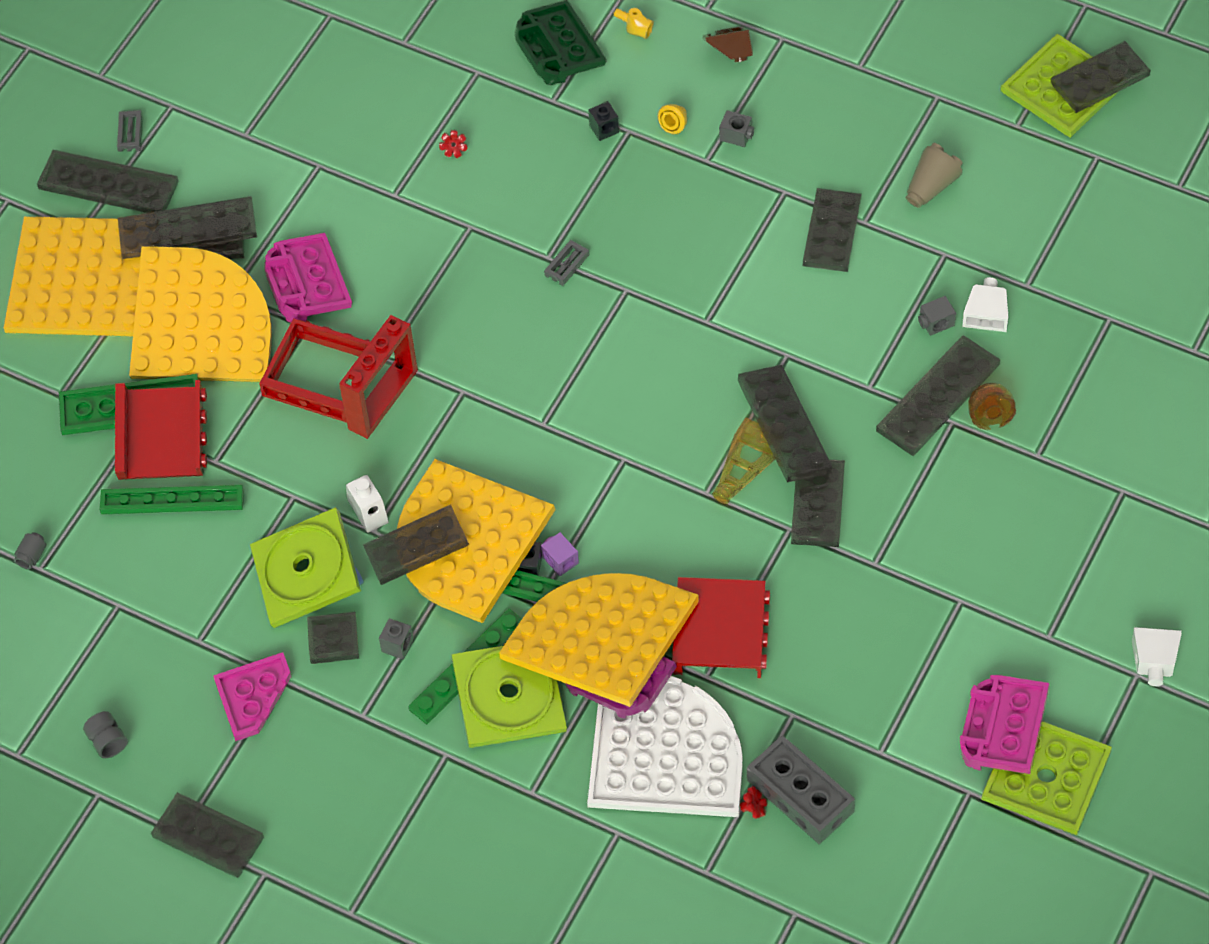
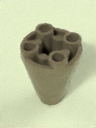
M937 143L927 146L922 152L908 187L906 200L917 208L925 205L962 175L961 165L963 162L954 155L949 156L944 152L943 147Z

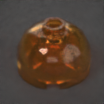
M986 383L976 388L970 395L968 412L973 424L980 429L991 430L989 426L999 424V428L1008 424L1015 416V401L1011 392L1003 385Z

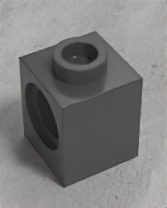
M727 110L719 126V140L745 147L748 139L751 140L755 131V127L752 126V117Z
M946 296L920 306L918 321L923 329L926 328L930 336L955 326L956 312Z
M391 618L388 619L379 636L381 652L404 660L414 641L412 627Z

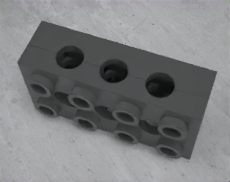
M783 735L747 766V781L819 845L855 811V798Z

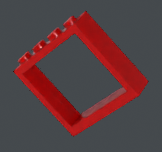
M393 315L388 317L339 383L348 430L366 439L370 437L418 372L411 324ZM394 352L395 361L365 400V389ZM351 379L352 385L346 384V382Z
M293 318L259 383L262 396L347 423L343 401L280 382L278 379L299 339L355 356L361 355L370 343V340H363L349 333H340L326 326L321 327L307 320L305 322Z

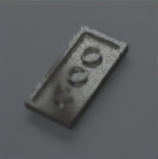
M1123 41L1052 77L1051 84L1070 107L1078 113L1150 76L1151 70L1127 42Z
M817 188L803 257V266L848 272L862 194Z
M797 458L791 544L839 547L845 460Z
M451 505L363 544L381 585L469 545Z
M178 792L151 832L153 838L236 878L240 877L264 839L262 832Z

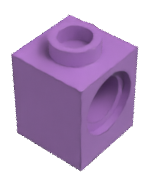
M561 532L554 537H548L541 545L543 559L559 576H562L579 564L578 551Z

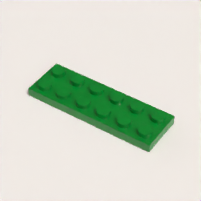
M197 374L129 382L125 383L127 390L195 387V380L199 379ZM115 384L60 391L59 410L62 435L115 429Z

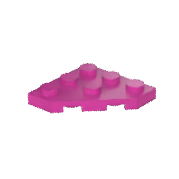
M283 652L213 675L235 741L260 733L291 679V672Z

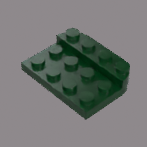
M568 0L525 11L516 24L515 40L535 72L544 79L547 85L565 83L567 76L606 65L607 59Z

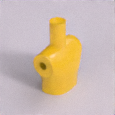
M618 8L615 10L614 16L627 22L626 29L629 34L644 39L650 36L654 22L647 19L639 9L632 8L628 13Z

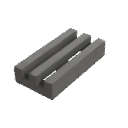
M141 110L119 111L118 152H123V149L132 151V148H135L136 151L141 150ZM125 117H128L127 143H123ZM136 117L135 142H132L133 118Z
M570 240L544 270L545 276L547 278L552 277L553 281H559V284L564 286L587 259L589 250ZM574 248L575 251L564 261V264L559 268V270L557 272H554L556 268L561 264V262Z

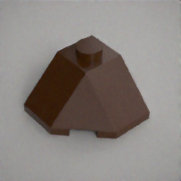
M743 26L715 31L716 33L713 36L711 34L702 35L705 42L731 60L734 59L735 62L746 61L748 56H753L749 29Z

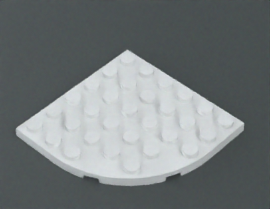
M670 676L650 709L645 713L642 711L635 715H629L626 719L618 717L615 711L598 704L588 793L589 808L739 817L742 781L741 744L728 714L709 694L697 686L692 687L689 684L683 683L682 679Z

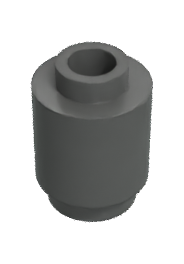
M35 532L25 534L15 552L14 562L25 569H31L32 566H35L46 547L43 536Z

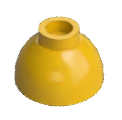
M676 104L665 105L658 112V122L667 133L679 134L687 124V112L685 108Z

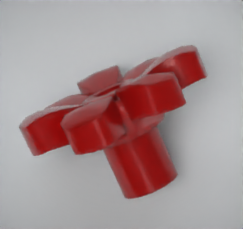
M451 130L450 135L444 133L441 136L444 142L439 143L440 150H445L444 155L446 157H451L453 153L455 158H459L462 155L461 151L465 152L467 150V144L463 143L466 140L464 134L457 136L458 131Z
M756 787L748 788V793H745L743 796L744 802L740 803L741 810L743 812H752L754 819L766 816L764 808L768 805L766 798L761 799L762 793Z

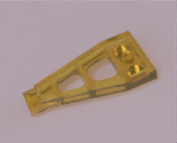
M745 418L734 434L719 484L712 493L713 497L720 503L728 504L731 498L777 458L787 443V436ZM745 445L762 452V455L752 463L740 458L742 447ZM734 465L747 470V473L740 480L729 475Z

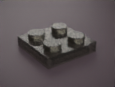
M356 612L307 617L311 664L360 659Z

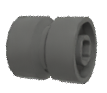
M108 711L93 715L83 726L88 739L93 742L95 750L103 759L119 754L127 746L128 740Z

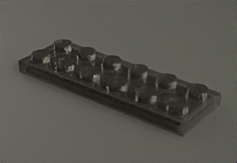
M52 150L37 182L39 190L164 216L179 181L178 177L174 175Z
M252 196L118 218L120 247L123 259L140 257L141 247L195 248L257 237Z
M963 335L876 426V432L914 457L1000 365V359Z
M777 365L739 373L737 379L786 481L792 482L831 473L833 466L783 366Z

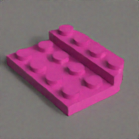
M325 233L278 241L274 243V247L265 255L264 271L278 309L289 323L292 322L293 318L306 322L307 316L351 308L352 301Z
M990 675V679L980 682L977 686L974 685L970 692L971 699L962 736L960 735L961 755L965 765L981 771L983 766L1031 774L1050 688L1049 683L1002 675Z

